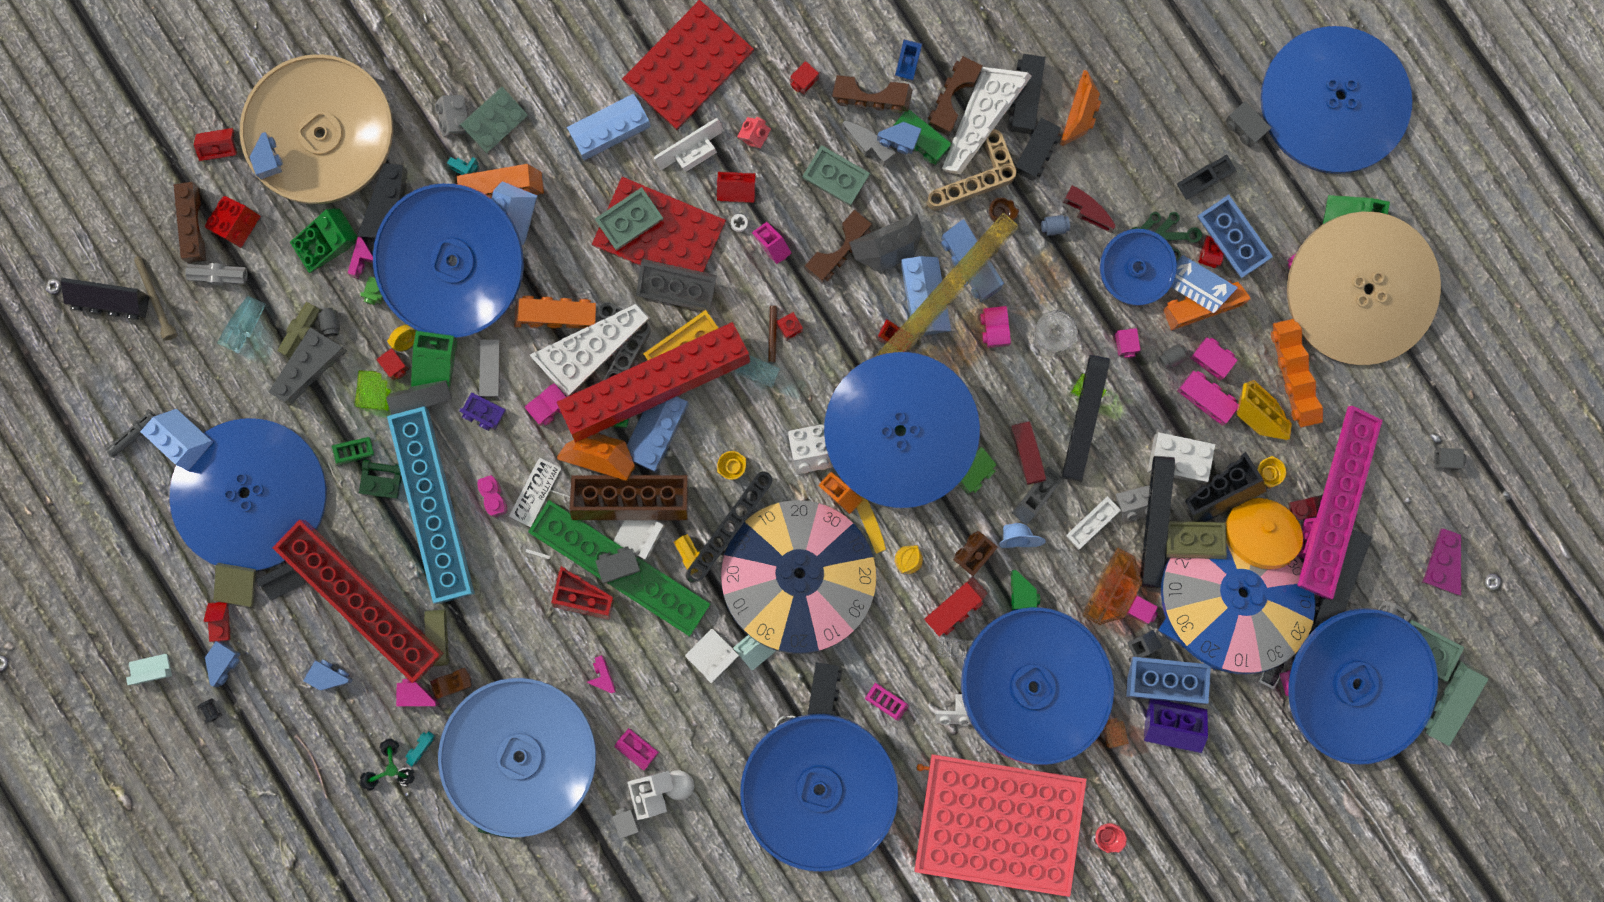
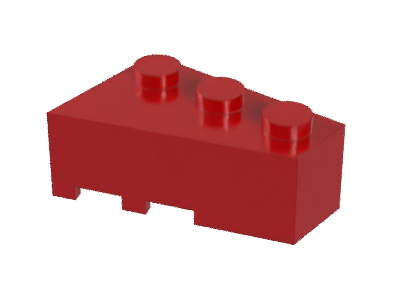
M560 567L551 601L552 606L609 620L614 604L613 597L566 570V568Z

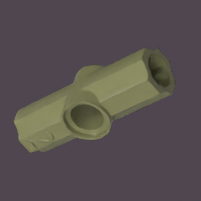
M305 302L297 318L293 319L288 325L287 335L277 351L291 358L308 330L312 328L321 309Z

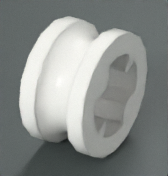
M737 214L732 217L731 228L734 231L743 232L747 228L748 221L744 215ZM742 219V223L744 222L745 224L737 228L734 221Z

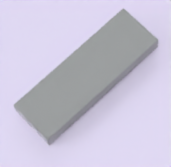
M480 340L479 396L499 397L500 340Z

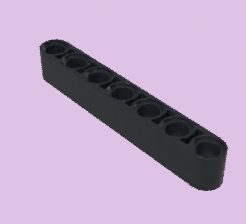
M1089 355L1063 467L1062 479L1079 482L1083 480L1110 358Z
M1153 457L1141 561L1140 587L1161 588L1175 471L1174 457Z
M762 471L754 477L686 571V579L690 583H698L705 577L769 489L773 479L768 472ZM759 477H763L766 479V486H762L759 484ZM748 492L755 494V501H750L747 498ZM736 508H743L745 515L738 516ZM725 523H731L734 530L728 532L725 529ZM714 538L722 540V547L714 545ZM704 553L711 556L710 563L703 561L702 555ZM692 569H697L700 572L698 579L691 576Z

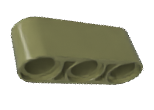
M426 610L424 615L425 636L444 653L433 666H448L446 610Z

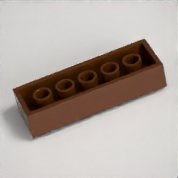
M571 475L569 508L571 519L688 520V475H630L627 481L609 475Z

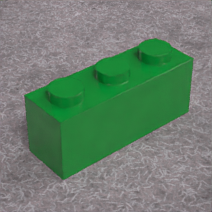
M909 109L908 112H904L893 126L905 122L921 128L920 136L913 151H919L925 161L937 165L950 149L951 143Z

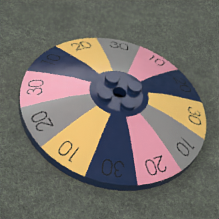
M793 500L767 506L750 516L742 524L726 548L722 563L721 585L730 614L748 636L758 643L779 652L809 654L837 645L852 634L861 624L874 597L876 567L868 542L856 525L846 516L820 503ZM802 569L805 572V576L799 579L795 577L794 571Z

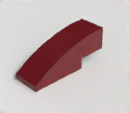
M1071 185L1063 203L1080 210L1077 218L1112 233L1116 225L1104 208L1087 193Z
M1030 421L1012 425L1011 434L1027 485L1046 481Z

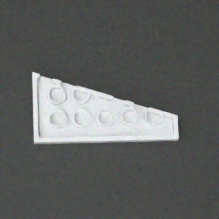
M982 68L942 167L945 172L961 175L1032 77L1028 72Z
M634 304L615 315L534 352L530 356L568 397L637 332L650 317L638 304Z

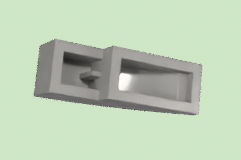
M848 121L842 123V129L865 157L872 153L882 166L895 157V152L891 147L888 148L879 144L876 134L855 123Z

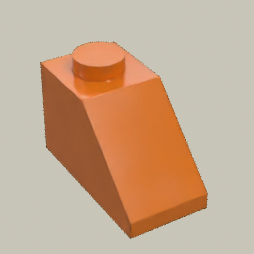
M832 472L818 485L849 514L863 501Z

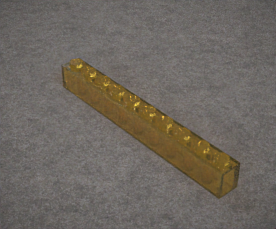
M1003 212L875 357L887 353L908 352L1015 233L1018 225Z

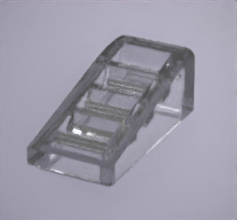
M938 637L936 656L965 659L967 644L971 645L973 641ZM945 641L948 642L947 653H943ZM952 642L956 643L955 654H951ZM960 643L963 644L962 655H958Z

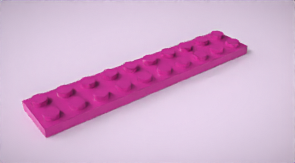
M1353 405L1348 406L1297 585L1328 600H1332L1335 594L1383 421Z

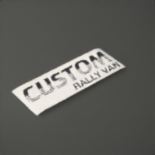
M539 457L509 517L531 527L561 468Z

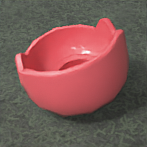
M1106 823L1101 825L1095 833V841L1098 847L1106 853H1119L1126 846L1127 837L1119 825Z

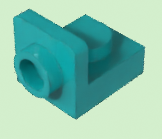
M450 157L447 162L449 168L460 175L477 173L479 169V163L474 157H472L468 165L460 158L455 160Z

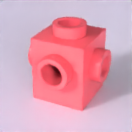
M747 117L737 137L748 146L761 149L771 128L765 125L766 121L759 117Z

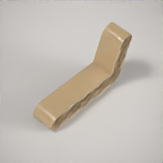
M993 129L984 141V146L993 169L931 191L927 200V205L931 210L936 211L1013 182L1016 176V169L1000 131ZM993 136L997 138L998 142L991 143L988 138ZM1002 154L1005 159L999 161L995 155ZM1008 171L1012 177L1005 178L1002 172ZM990 177L994 183L989 185L984 179ZM974 184L976 190H968L967 185ZM955 190L959 196L951 197L949 191ZM935 196L939 197L941 199V202L939 204H935L932 202L931 198Z

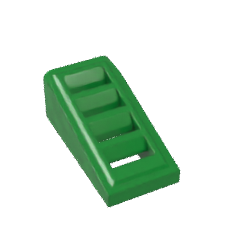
M370 437L331 446L336 466L374 456ZM363 443H365V445H366V449H367V452H366V453L363 452V448H362V444H363ZM356 445L358 446V450L360 453L358 455H356L354 446ZM350 447L352 456L348 457L346 448ZM339 450L343 451L344 458H340Z

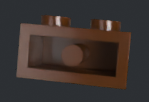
M977 530L976 533L969 536L965 546L955 553L953 560L970 575L974 576L998 546Z

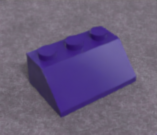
M1149 699L1144 726V741L1202 753L1208 739L1207 709L1170 701Z

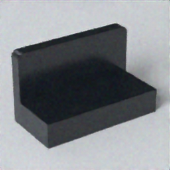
M289 564L256 579L258 585L264 587L269 600H274L305 584L304 578Z

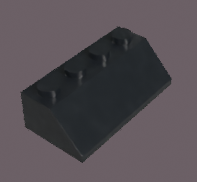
M61 278L64 304L70 306V310L82 312L83 309L89 310V313L101 315V312H107L112 317L127 315V318L132 320H138L139 317L146 318L149 295L139 289Z

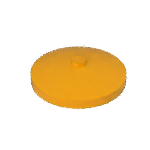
M1253 498L1234 507L1226 520V538L1231 549L1238 557L1252 566L1261 569L1282 568L1290 564L1302 548L1303 533L1297 518L1290 510L1273 500Z

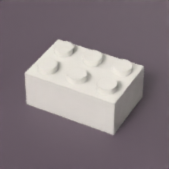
M1158 432L1154 435L1147 472L1151 473L1154 456L1174 457V478L1205 484L1209 481L1215 444Z

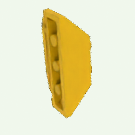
M1255 380L1244 383L1237 409L1239 418L1259 435L1289 440L1292 423L1286 418L1277 400Z

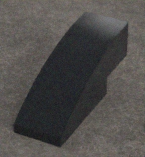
M1226 154L1178 182L1177 186L1187 200L1233 175L1237 170Z

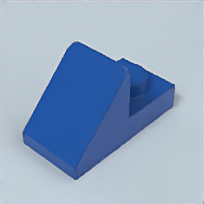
M903 40L895 76L910 80L914 79L922 47L921 43Z

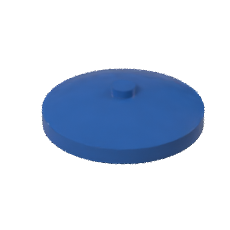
M1131 229L1118 234L1106 245L1100 258L1099 271L1104 287L1115 299L1129 305H1145L1160 299L1171 288L1176 277L1177 262L1172 247L1162 236L1146 229Z

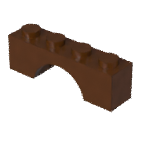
M962 56L960 62H955L952 69L954 74L952 78H947L944 85L946 90L944 94L940 93L936 101L938 107L936 111L932 109L928 117L930 121L929 126L949 137L958 119V114L952 107L951 98L955 92L962 88L974 87L983 65Z
M837 75L832 97L840 106H848L850 104L861 109L873 107V109L878 111L890 109L892 112L902 113V111H909L913 90L909 84L890 82L883 91L876 94H868L860 90L859 83L855 77Z
M193 182L173 184L181 259L187 263L207 261L205 242L202 238L198 222V210L201 206L199 187Z
M854 209L842 223V229L845 234L843 246L834 253L824 254L816 252L805 265V270L821 284L824 281L828 282L835 273L833 271L837 266L841 268L847 261L845 257L852 253L849 242L871 233L872 224Z

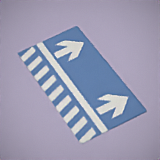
M1184 255L1177 261L1176 277L1171 287L1213 313L1237 289L1235 285Z

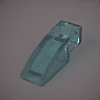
M247 296L228 322L217 344L235 353H239L246 337H250L266 304Z
M750 355L751 363L733 370L753 381L756 380L773 388L780 373V368Z

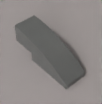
M447 380L413 386L408 390L392 392L386 397L391 415L424 406L429 407L447 401L452 397Z

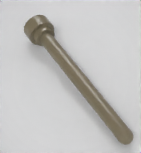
M136 256L134 262L162 326L161 337L163 341L174 339L178 336L176 329L168 323L142 258Z

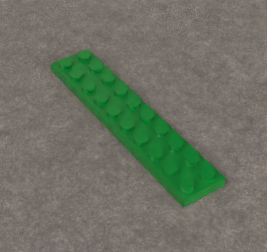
M548 500L528 533L599 579L601 577L596 564L599 556L606 553L614 555L618 553V549L623 548L583 521L572 520L569 512ZM638 557L637 560L641 572L607 583L689 637L711 605Z

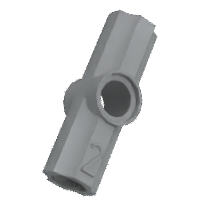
M209 263V265L188 264L185 273L187 281L207 282L212 285H225V283L242 285L246 283L248 275L245 267H230L218 263Z

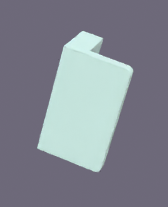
M746 636L733 647L751 670H754L776 652V650L758 643L750 636Z
M168 654L129 662L131 676L126 677L127 685H136L171 677L172 673Z

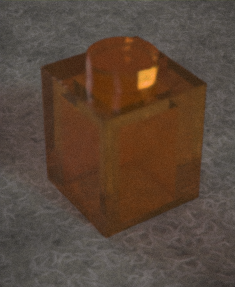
M1117 718L1108 719L1103 729L1106 747L1113 748L1129 744L1124 722L1118 721Z

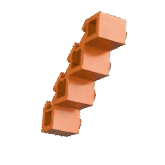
M1294 319L1273 323L1271 339L1277 351L1278 365L1282 370L1285 391L1292 408V418L1294 421H1297L1300 427L1323 423V407L1316 397V381L1309 371V354L1302 345V328Z

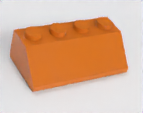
M1228 281L1235 285L1237 289L1215 313L1187 296L1185 297L1186 300L1180 302L1178 299L1168 302V306L1163 311L1172 331L1241 307L1250 300V296L1239 282L1232 283V281Z

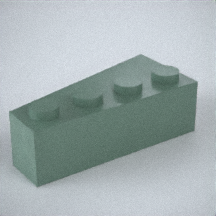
M1459 660L1424 731L1434 739L1450 746L1489 678L1480 670Z

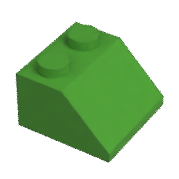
M982 447L977 451L969 471L958 484L968 494L972 491L976 493L982 487L980 482L985 477L989 479L996 472L993 468L997 464Z

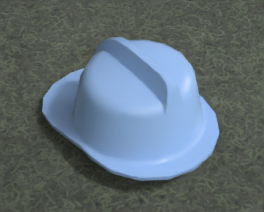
M1014 523L1003 527V541L999 543V546L1001 548L1037 547L1044 545L1046 541L1042 537L1033 536L1028 526L1022 523Z

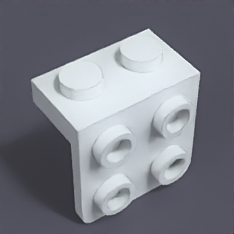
M824 425L800 428L788 432L795 474L825 470L833 467L825 445Z

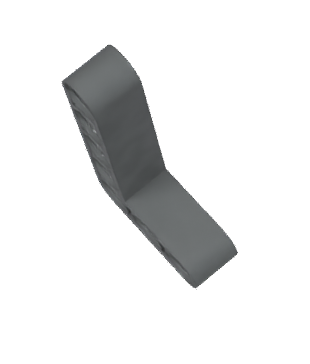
M604 302L599 307V314L602 319H606L610 316L603 315L605 309H613V313L610 316L624 309L610 302ZM648 322L644 324L647 327L645 333L635 332L621 346L604 380L634 366L651 333ZM636 342L638 347L635 350H629V343ZM621 359H628L629 364L626 367H620L619 361Z

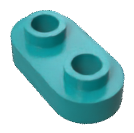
M431 731L423 732L417 740L419 744L415 749L411 748L405 756L407 758L406 763L409 766L414 767L436 735Z

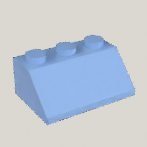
M502 181L494 189L492 199L511 218L519 234L521 244L524 245L537 195Z
M178 409L154 416L140 431L175 465L186 471H189L213 443Z

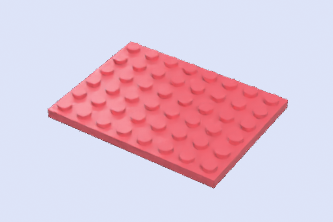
M931 754L914 872L1070 897L1087 779Z

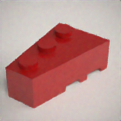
M972 576L924 620L939 637L943 633L947 636L955 629L953 625L957 621L961 624L969 617L967 613L971 609L976 611L984 604L982 600L988 593Z

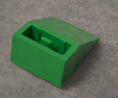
M1328 195L1323 224L1336 217L1355 212H1378L1388 215L1390 202L1374 198Z
M340 208L326 209L292 239L290 244L307 271L312 273L346 252L357 242L358 237Z
M416 331L412 355L411 387L447 380L450 391L458 339L451 335Z

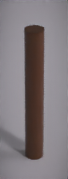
M774 305L770 306L768 363H776L777 306Z

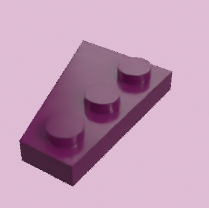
M1442 528L1439 531L1422 583L1457 596H1461V535Z

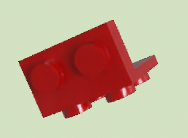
M223 196L212 215L208 218L205 228L242 248L261 216L245 205L227 196Z

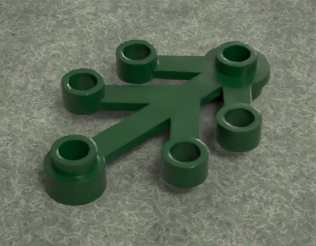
M1153 212L1141 227H1133L1131 229L1148 230L1153 224H1157L1161 220V215L1158 212ZM1171 212L1167 220L1155 231L1165 240H1187L1191 244L1199 242L1202 238L1201 230L1196 227L1190 228L1187 232H1166L1172 224H1176L1179 221L1180 216L1177 212ZM1153 215L1158 217L1157 221L1152 220ZM1171 215L1176 216L1177 220L1172 221ZM1190 234H1195L1196 239H1191ZM1172 247L1173 251L1178 255V257L1176 258L1177 261L1180 258L1181 253L1178 249H1174Z

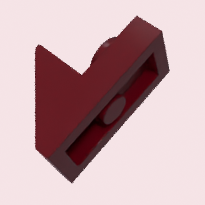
M1323 495L1288 503L1289 509L1297 520L1315 517L1318 514Z

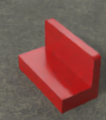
M233 128L196 134L193 145L198 160L204 161L237 155V149L233 140Z
M718 172L717 201L753 203L755 200L756 173Z

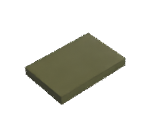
M1169 521L1166 544L1167 557L1226 559V523Z

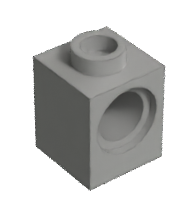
M627 807L616 810V814L612 818L620 839L640 831L633 809L627 810Z

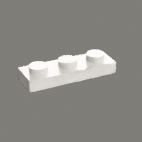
M1107 496L1065 537L1079 550L1121 510Z

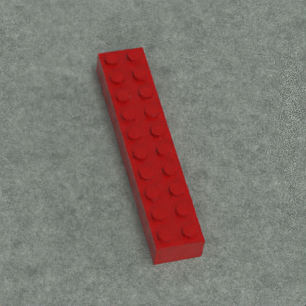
M731 322L556 403L576 443L751 363L750 357L735 325Z
M299 519L273 547L295 571L411 683L418 682L443 656L444 653L306 520Z

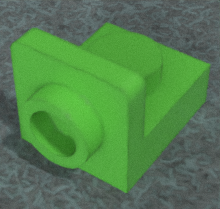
M371 276L368 278L364 292L360 293V296L364 299L363 302L370 305H375V303L382 304L383 301L376 279Z

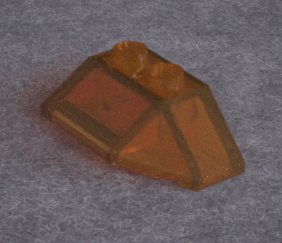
M1118 547L1116 548L1087 600L1082 617L1097 625H1102L1126 616L1142 585L1135 556Z

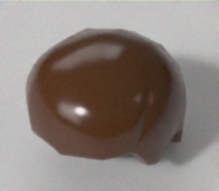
M996 198L990 203L988 213L994 223L1005 226L1017 218L1019 209L1015 207L1012 200Z

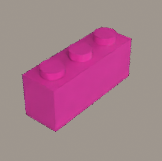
M1192 371L1178 388L1177 392L1220 425H1225L1238 409L1237 400L1229 394H1224L1221 391L1222 388L1217 384H1211L1207 381V377L1203 373Z

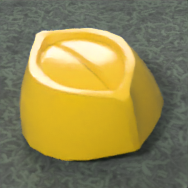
M402 325L391 333L387 342L396 351H406L414 345L417 330L409 325Z
M736 451L725 452L717 462V473L726 479H738L745 472L746 458Z
M1274 456L1261 461L1257 469L1268 489L1279 485L1286 476L1285 465Z
M918 545L903 546L896 552L894 562L901 574H913L922 567L923 556Z

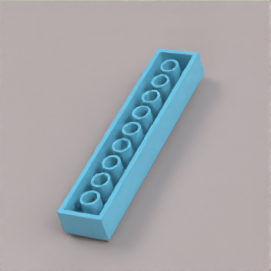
M424 406L387 416L432 601L434 604H440L473 595L475 593L429 409Z

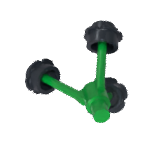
M389 738L380 743L379 748L382 754L388 757L389 764L386 766L385 771L378 775L374 772L361 774L360 785L363 789L372 791L378 785V779L387 775L391 777L396 775L397 781L402 786H408V784L413 783L415 779L414 770L407 767L398 770L397 766L393 763V756L397 753L399 743L394 741V739Z

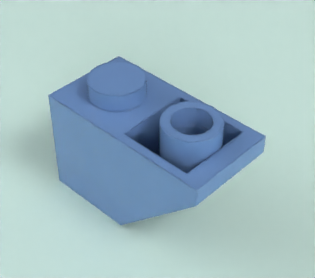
M902 122L880 131L877 135V141L884 147L889 148L892 146L897 148V151L902 154H912L920 136L921 128Z
M266 132L260 135L250 155L254 172L260 179L281 173V165H283L280 155L275 152L274 148L277 145L273 136L270 137Z
M216 641L205 657L209 682L213 687L222 686L228 679L227 674L230 669H234L239 662L238 657L240 653L222 641Z
M322 659V661H314L303 681L318 690H327L351 683L353 679L348 677L349 673L339 668L337 671L332 668V663Z

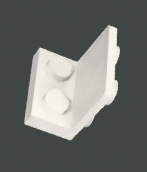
M624 520L614 542L621 547L628 546L629 549L633 548L637 556L647 561L665 526L653 520Z
M713 629L685 655L710 683H713L739 657Z

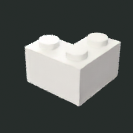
M669 771L627 782L637 820L667 812L662 793L674 790Z

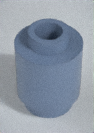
M1063 215L1045 217L1044 221H1041L1042 232H1045L1047 236L1065 234V232L1070 231L1069 217H1064Z

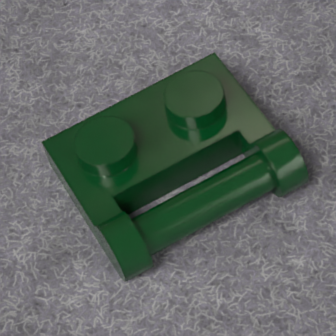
M364 459L359 494L398 499L402 478L399 464H380ZM370 470L390 472L395 475L394 479L370 476L369 473Z

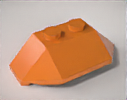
M1083 70L1059 145L1064 146L1087 134L1089 128L1093 129L1096 118H1093L1095 111L1098 112L1101 101L1098 100L1100 93L1087 70Z
M599 433L576 443L574 440L566 443L557 456L558 460L627 481L635 468L625 441Z

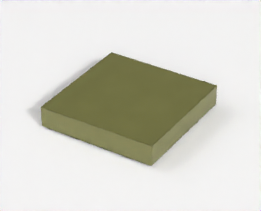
M217 563L213 600L252 607L254 605L256 569Z

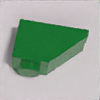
M1017 570L1010 571L1012 610L1037 608V605H1040V593H1037V589Z

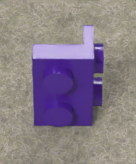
M471 392L464 407L460 408L459 412L463 414L462 418L470 422L476 420L480 422L479 426L489 431L490 428L493 430L497 429L506 410Z

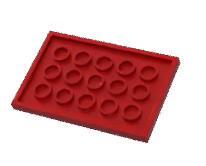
M698 0L622 80L675 130H678L754 52V49L701 0Z
M621 177L607 210L642 187L664 220L617 251L599 227L591 245L638 266H641L642 259L704 272L726 220L625 177Z

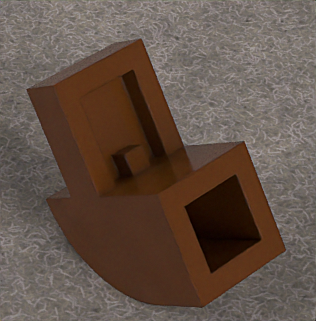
M466 668L430 681L435 699L437 700L471 688V677Z

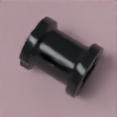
M213 698L197 706L198 709H201L206 719V724L222 716L221 713H218L213 703Z

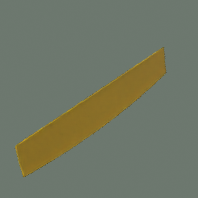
M858 495L863 501L856 508L877 554L886 550L883 537L868 500Z

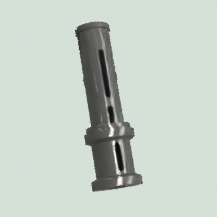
M148 409L142 418L133 422V426L106 448L107 453L115 458L137 437L143 435L140 431L156 415Z

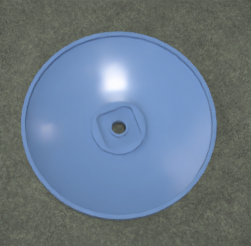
M510 678L499 680L471 693L451 714L439 743V775L445 793L452 805L474 826L499 836H532L543 833L562 823L584 800L595 773V739L583 711L560 689L534 679ZM517 751H522L525 755V759L522 762H517L514 758Z

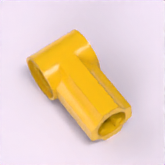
M686 534L673 543L683 559V564L688 569L700 552H697L691 538ZM692 569L691 575L698 572V570Z

